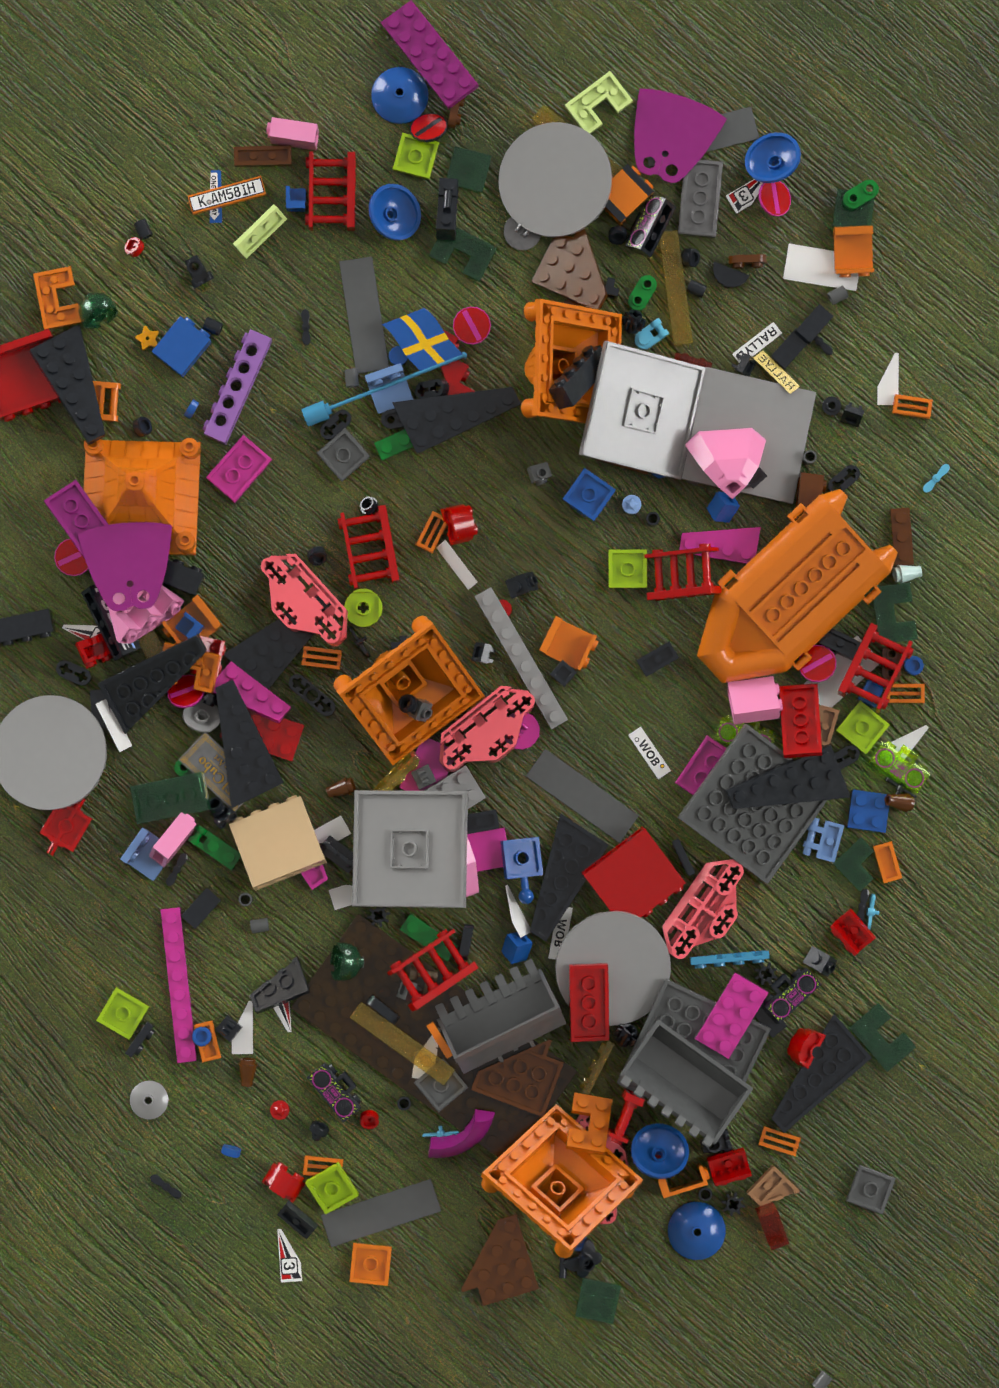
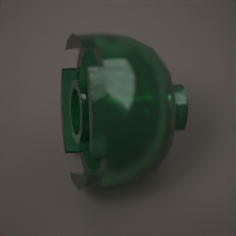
M103 293L87 294L80 303L78 310L81 322L88 329L102 327L99 323L107 320L108 324L118 314L114 301Z
M336 942L337 945L333 946L330 965H334V971H331V975L335 981H348L356 977L360 968H363L364 959L360 956L359 950L352 944Z

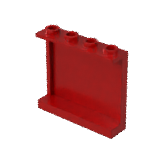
M50 329L0 345V420L8 422L14 420L16 415H29L33 413L34 409L40 408L42 410L52 406L51 403L57 401L61 403L30 354V349L53 338Z
M643 826L581 872L610 911H624L639 917L643 916L644 918L653 912L652 909L666 903L668 901L667 897L671 894L679 893L684 888L683 885L686 884Z

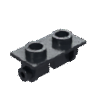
M329 835L321 845L322 853L347 873H350L353 869V852Z

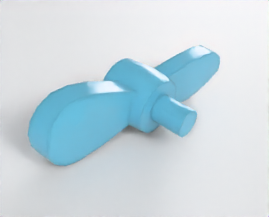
M948 464L941 466L938 473L933 475L932 480L924 485L923 491L925 493L930 492L934 485L940 481L941 477L949 471L950 466Z
M875 894L870 895L869 908L866 910V915L869 916L867 926L869 930L872 925V916L879 915V911L874 909Z
M439 1126V1131L436 1133H423V1137L457 1135L459 1131L445 1132L442 1126Z

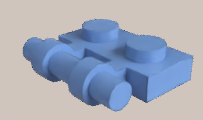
M815 818L807 828L809 831L806 841L803 842V855L810 856L811 850L814 849L817 850L815 858L835 863L844 825L825 821L822 828L818 826L820 819ZM816 832L821 833L819 844L813 843Z

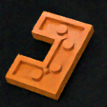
M71 266L34 273L33 276L44 330L82 323L79 304L60 307L57 295L58 289L75 286Z
M165 642L163 651L176 644ZM205 652L190 668L197 670L193 689L208 693L214 692L221 655Z
M574 1092L571 1113L590 1116L588 1131L569 1128L566 1149L599 1155L605 1154L612 1099Z

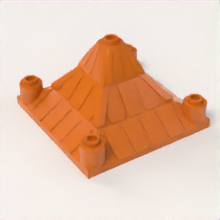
M535 299V302H528L524 307V315L528 321H536V342L525 363V375L534 385V398L525 399L522 402V414L526 418L545 417L586 424L594 384L573 407L563 409L557 407L549 389L554 384L553 382L563 374V371L570 367L573 363L572 361L580 356L585 347L599 345L603 347L604 341L621 345L622 314L545 299Z
M186 438L182 442L112 441L100 439L88 445L84 441V491L108 525L129 522H154L172 525L169 555L196 556L201 442H197L192 438Z
M419 616L412 622V630L415 633L402 642L398 647L380 654L372 667L365 670L357 678L352 680L348 675H341L334 681V689L392 765L485 696L437 628L426 616ZM411 694L416 698L429 701L433 704L431 708L432 716L426 722L414 720L407 713L400 710L398 705L399 699L403 695Z
M556 1104L482 1172L481 1177L483 1179L481 1185L488 1193L500 1191L556 1241L554 1250L558 1256L568 1258L573 1254L576 1246L625 1199L633 1196L636 1188L642 1184L643 1179L608 1148H606L604 1155L566 1149L569 1128L587 1130Z

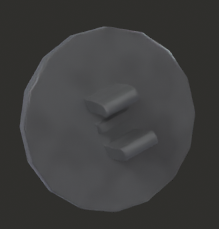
M510 217L504 226L506 242L517 250L533 248L539 242L541 236L526 230L521 226V223L518 224Z

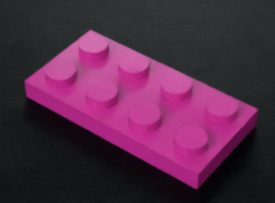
M735 972L695 1039L729 1059L766 998L768 991Z

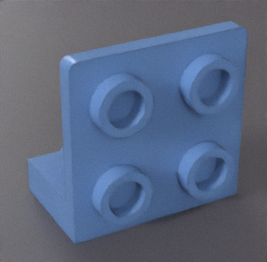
M401 363L365 375L369 390L405 377ZM407 380L371 394L378 414L395 409L392 402L413 400Z
M142 828L120 860L131 865L154 881L163 867L149 857L153 846L160 838L147 829Z

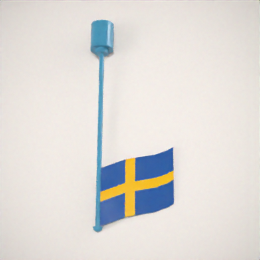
M425 308L384 323L382 325L394 336L404 354L420 371L331 406L328 403L325 404L324 401H320L302 409L305 421L309 427L330 419L329 414H332L331 410L459 359H466L467 353H461L448 339L436 318Z

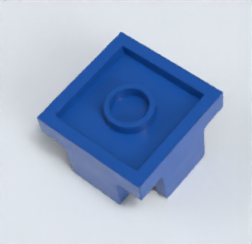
M584 468L562 500L585 518L588 517L594 522L616 489Z

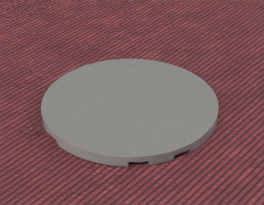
M562 122L541 124L520 135L505 153L499 171V191L507 212L518 224L521 223V226L526 230L545 237L567 236L585 229L604 210L612 188L610 161L601 144L584 129Z
M55 695L35 697L16 706L0 724V783L6 792L18 802L39 810L64 809L83 800L100 781L99 779L105 769L107 760L106 738L96 717L80 703Z
M624 911L596 913L575 925L563 939L556 957V981L560 993L568 1005L569 965L608 964L609 1026L627 1024L649 1013L665 979H670V955L661 935L643 918Z

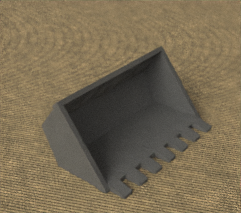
M532 959L524 962L529 974L523 977L517 966L509 970L514 979L509 984L506 983L503 974L495 976L499 989L493 992L488 981L481 983L480 987L485 996L477 999L472 988L465 991L470 1002L465 1006H462L458 996L450 998L455 1009L450 1013H447L443 1003L435 1006L440 1017L437 1019L438 1024L463 1074L497 1057L500 1063L504 1062L503 1054L512 1050L515 1052L518 1050V1047L528 1042L531 1047H534V1039L566 1024L561 1013L562 1010L541 968L537 970Z
M657 1020L647 1032L619 1075L622 1077L620 1081L622 1086L627 1088L631 1084L636 1087L634 1094L637 1097L641 1098L643 1094L649 1097L648 1105L655 1108L658 1103L663 1107L662 1115L666 1118L670 1114L676 1116L675 1124L680 1128L687 1124L691 1127L688 1133L696 1138L698 1133L704 1137L702 1144L708 1148L712 1143L716 1144L753 1090L751 1086L660 1020Z

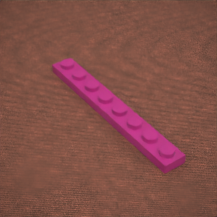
M180 907L161 909L177 1063L197 1061L196 1046L192 1040L194 1028Z

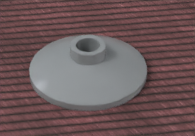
M200 700L196 705L184 708L183 719L187 726L195 731L210 732L220 724L219 711L215 704L214 707L204 704V700Z
M144 1081L136 1085L132 1090L130 1105L137 1116L143 1119H155L165 1112L168 1106V1094L165 1088L158 1082ZM146 1097L152 1099L151 1104L145 1102Z

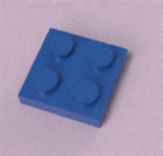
M852 789L847 828L886 833L889 806L885 805L887 794Z

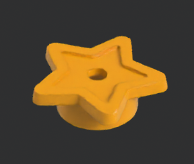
M147 326L143 327L142 333L135 336V339L141 342L142 350L150 346L156 347V338L159 331H150Z

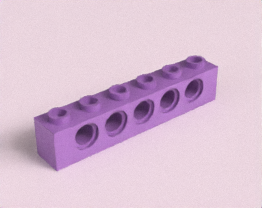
M251 329L242 338L241 343L243 346L241 351L237 350L234 356V361H236L234 367H230L227 372V383L221 386L218 393L220 396L218 403L214 402L210 413H213L211 419L206 420L203 426L206 437L227 445L272 343L270 337ZM251 347L257 349V353L254 356L247 355V350ZM242 365L249 366V371L245 374L239 372V368ZM240 382L242 387L238 391H233L231 389L232 384ZM231 399L234 401L233 407L225 408L224 402ZM225 417L226 423L223 426H218L216 424L217 418Z

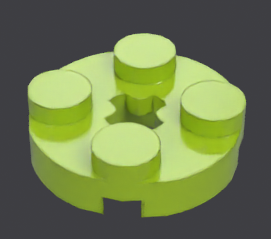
M369 589L355 590L347 597L344 604L348 611V620L358 627H369L378 622L382 615V602L378 595ZM362 603L369 606V610H366L365 613L358 610V606H361Z

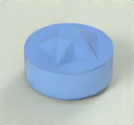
M628 495L622 502V508L627 514H636L641 508V500L635 495Z

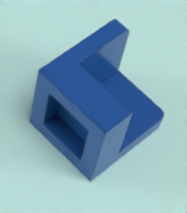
M286 186L287 212H306V189H290V186Z
M716 492L707 510L714 521L729 523L740 505L735 497L732 499L725 492Z
M187 612L183 614L184 617L175 627L187 638L200 634L205 628Z
M868 679L862 688L878 697L881 696L884 690L883 687ZM860 696L856 699L871 708H875L877 705Z
M518 932L507 934L501 951L508 961L514 964L527 960L533 943L526 935L520 938Z

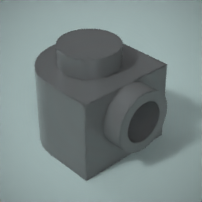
M548 462L534 465L527 469L531 483H536V486L546 484L547 479L552 477Z
M416 698L417 707L408 715L414 720L426 722L432 716L431 708L433 704L425 699Z

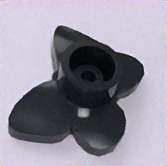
M586 1238L581 1254L578 1257L564 1261L562 1265L570 1271H576L580 1278H584L594 1269L595 1265L601 1262L602 1255L595 1251L596 1249L592 1241Z

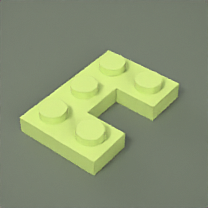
M609 71L566 103L565 108L578 125L591 134L603 125L592 110L594 107L607 99L615 111L619 113L633 103V100L611 71Z

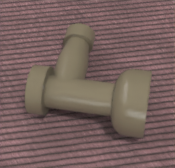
M412 964L409 979L416 980L417 977L421 976ZM438 970L427 971L432 980L437 982ZM424 982L423 994H425V993L428 991V990L426 989V988H427V985L425 984V982Z

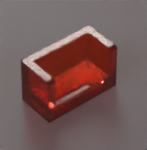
M771 1202L755 1208L770 1249L775 1250L788 1245L789 1241L774 1203Z

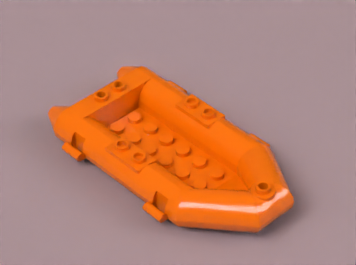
M841 489L819 495L807 507L800 503L787 515L791 522L737 574L730 569L717 582L721 586V594H714L697 657L721 683L787 672L792 666L799 671L812 659L807 652L860 601L863 600L869 605L882 592L877 585L891 573L898 552L891 545L871 550L841 517L847 500V495ZM804 512L796 521L794 520L797 516ZM732 578H734V579L725 587V585H726ZM873 587L874 589L865 597L864 595ZM802 654H805V655H804L801 659H799L796 663L794 662L799 656H801Z

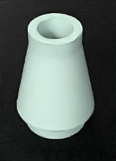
M897 565V567L892 569L894 582L902 584L922 577L921 566Z

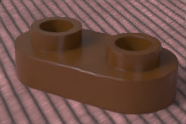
M465 98L451 107L448 128L455 129L456 125L460 126L462 114H459V109L464 107Z
M764 254L733 255L728 257V263L733 269H742L747 265H751L752 268H762L763 264L767 263V259Z
M884 647L881 657L898 664L901 659V653ZM891 650L895 652L893 658L888 655ZM881 665L882 678L890 681L891 676H889L888 671L891 669ZM900 670V672H899V674H898V676H897L895 682L900 679V677H901V670Z

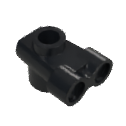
M197 255L184 261L192 278L190 282L194 289L214 278L211 271H207ZM193 263H198V270L192 269Z
M214 797L208 801L207 808L214 817V823L219 829L224 828L229 821H234L237 818V813L232 808L226 807L220 798Z
M725 1129L715 1145L712 1143L711 1148L702 1144L703 1139L700 1140L703 1154L732 1151L727 1129Z

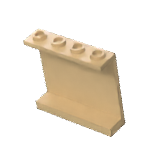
M291 796L284 803H273L268 806L269 809L253 811L250 813L251 816L246 818L238 817L233 823L229 824L255 891L327 863L301 796Z

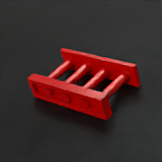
M309 151V157H306V168H309V214H305V225H309V230L313 231V223H343V225H347L348 231H355L356 153L348 152V157H344V159H314V152ZM314 167H344V169H347V176H344V178H314ZM314 185L344 186V188H347V195H344V197H314ZM314 204L347 206V214H343V216H314Z
M386 505L378 506L379 511H376L375 514L346 519L343 512L340 513L341 518H338L339 529L344 531L351 574L348 575L350 586L354 585L355 590L359 589V582L387 577L392 579V583L400 582ZM377 521V523L381 522L382 530H379V532L349 538L347 526ZM376 540L385 541L386 548L382 549V551L352 556L351 545ZM383 558L388 560L389 567L386 570L356 575L354 567L356 563Z
M708 543L699 544V548L663 552L662 549L652 550V554H644V558L654 559L656 588H654V592L647 593V600L661 601L721 594V586H714L713 582H711L709 552H717L719 547H711V544ZM702 553L703 583H701L702 586L697 587V584H695L693 554ZM686 555L687 585L686 588L681 589V586H679L677 556ZM670 557L672 586H670V590L663 588L662 558Z
M870 623L838 689V695L845 697L846 693L856 694L877 704L876 713L880 714L881 709H886L890 701L887 697L906 658H911L914 649L911 648L912 641L909 640L907 646L904 647L879 635V632H877L878 626ZM871 642L880 643L903 654L899 663H894L871 652V649H869ZM870 659L893 670L894 673L890 681L863 669V666L860 665L862 660ZM862 676L885 687L886 690L882 698L855 686V683L852 682L854 677Z
M444 929L437 934L438 938L403 962L398 960L390 966L391 970L387 972L388 976L397 973L412 996L411 1000L413 1002L408 1004L411 1011L418 1010L478 969L475 961L468 964L467 961L463 960L449 936L455 933L454 929L449 931ZM442 941L458 964V971L454 974L449 972L434 949V946ZM428 952L443 975V981L439 984L433 982L418 958ZM411 962L427 985L426 989L428 991L423 995L418 993L403 967Z
M624 1088L621 1094L625 1104L614 1130L608 1128V1135L612 1137L611 1141L622 1145L623 1142L628 1143L629 1140L624 1133L633 1111L638 1106L643 1107L645 1102L643 1096L639 1098L633 1091Z

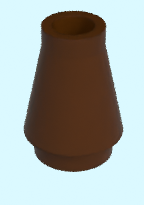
M345 777L326 787L329 798L352 795L354 790H356L352 777Z
M908 793L887 794L885 797V805L900 811L908 812L914 808V797Z
M243 1057L238 1063L241 1086L251 1087L253 1086L258 1064L255 1058Z

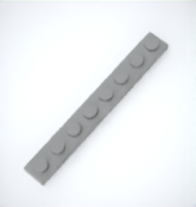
M492 587L474 596L530 694L533 695L550 728L553 729L567 721L565 713Z

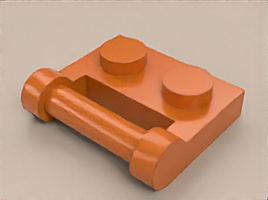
M93 381L102 421L118 422L117 404L121 384ZM106 389H111L109 415L104 414Z

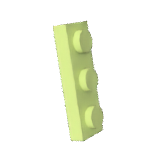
M273 204L233 245L247 259L287 218Z

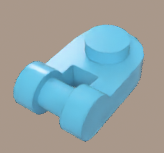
M657 318L636 334L635 345L641 350H647L670 333L667 329L663 328L661 325L662 321ZM653 329H656L658 335L655 337L650 332Z

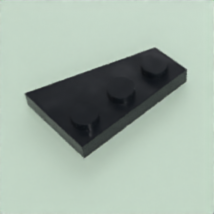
M297 956L291 960L292 962L288 966L279 970L278 974L270 981L267 980L250 994L254 1010L257 1014L310 993L300 960Z

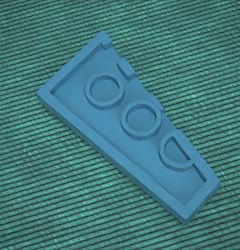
M768 950L689 957L690 965H695V969L706 968V964L714 963V967L726 966L725 962H733V965L745 964L747 960H752V963H762L764 959H770Z

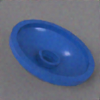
M395 67L386 70L376 79L372 88V103L376 112L390 123L406 124L414 121L424 112L428 103V88L424 79L417 72L409 68ZM402 90L403 94L399 96L396 94V91Z
M770 133L760 137L749 147L745 156V167L748 174L758 182H779L795 171L801 159V150L797 141L792 136L785 133Z
M386 184L373 193L369 202L371 222L375 229L384 237L400 241L409 238L417 231L421 221V210L417 199L407 188L398 184Z
M651 1124L643 1127L635 1135L631 1144V1156L636 1167L645 1175L656 1179H667L677 1175L684 1169L689 1157V1147L685 1137L674 1127L666 1124ZM655 1155H660L661 1158L658 1159L655 1157Z
M694 1201L683 1204L675 1210L668 1223V1237L672 1247L677 1253L688 1259L702 1260L709 1258L721 1248L725 1239L726 1228L721 1214L713 1206L704 1202ZM697 1228L700 1229L701 1234L695 1235L694 1230Z

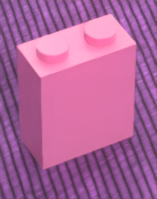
M272 117L271 123L268 122L266 134H268L267 137L270 138L271 144L291 145V147L317 150L319 137L317 124Z
M773 676L728 682V698L734 725L780 718V711L783 710L782 700L778 699L777 695L780 694L779 685L774 682Z
M181 812L153 846L149 857L164 868L193 833L196 826L194 818L189 814Z

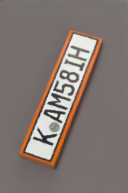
M258 176L188 195L192 214L196 215L266 195L262 177Z

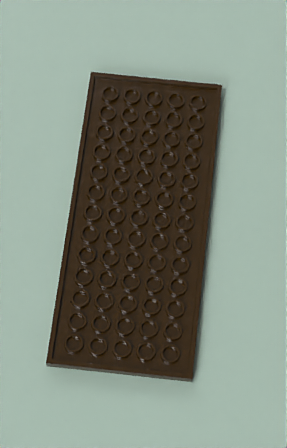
M358 914L308 983L310 993L298 997L291 1008L461 1131L465 1129L473 1118L475 1109L495 1112L491 1126L479 1144L499 1158L542 1117L471 1090L477 1072L499 1062L498 1057L463 1074L454 1057L451 1056L447 1059L439 1045L438 1048L436 1047L437 1057L435 1064L444 1058L468 1086V1089L442 1111L437 1112L414 1084L417 1078H412L414 1060L432 1035L427 1025L434 1022L437 1028H440L437 1021L440 1017L435 1006L443 1003L447 1013L455 1010L450 998L458 996L462 1006L470 1002L465 994V990L459 985L454 984L418 1010L411 1011L408 1007V1004L411 1002L396 997L402 982L397 973L388 976L387 972L391 970L390 966L398 960L403 962L414 953L375 925L372 926L370 921ZM418 957L427 971L436 970L427 962ZM412 962L403 967L408 977H410ZM439 971L436 982L437 984L443 981V975ZM421 977L411 980L422 988L421 991H417L423 995L424 980ZM371 995L377 997L400 1016L395 1025L366 1003ZM528 1042L518 1047V1050L515 1052L512 1050L503 1054V1060L531 1048L530 1043ZM548 1050L546 1056L564 1062ZM566 1062L563 1064L545 1114L552 1108L577 1073V1070Z

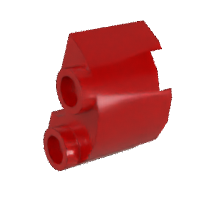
M460 504L440 509L443 521L448 525L447 535L450 545L471 541L474 535L478 534V527L474 524L473 510L470 505Z
M101 633L75 644L87 669L97 665V661L101 660L104 663L113 658Z
M800 1028L791 1038L787 1054L797 1065L808 1069L814 1059L812 1055L813 1049L821 1046L826 1035L809 1028Z
M274 1162L261 1182L277 1195L294 1203L305 1186L303 1181L305 1178L296 1172L292 1175L287 1171L288 1167L281 1162H278V1164Z

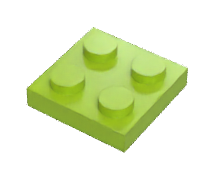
M402 132L393 171L430 180L439 142H420L414 139L412 135Z
M647 549L608 550L609 588H647V558H644V554H647Z
M859 701L836 731L866 755L890 724L862 701Z
M116 987L96 1021L130 1040L150 1006Z
M339 1162L305 1182L325 1214L359 1196V1192Z

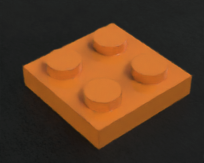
M353 1243L349 1282L388 1286L392 1246Z

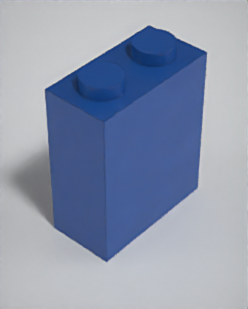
M180 316L152 350V353L181 377H184L212 342L209 339L210 335L201 328L199 331L194 327L195 323L188 317L184 319Z

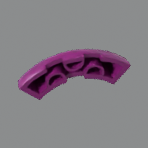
M475 1109L473 1118L459 1134L431 1137L428 1158L452 1157L476 1146L488 1132L495 1112Z

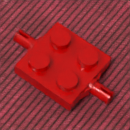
M86 799L64 809L52 810L40 831V834L46 836L52 842L46 853L54 856L58 846L65 847L74 852L93 820L80 810Z

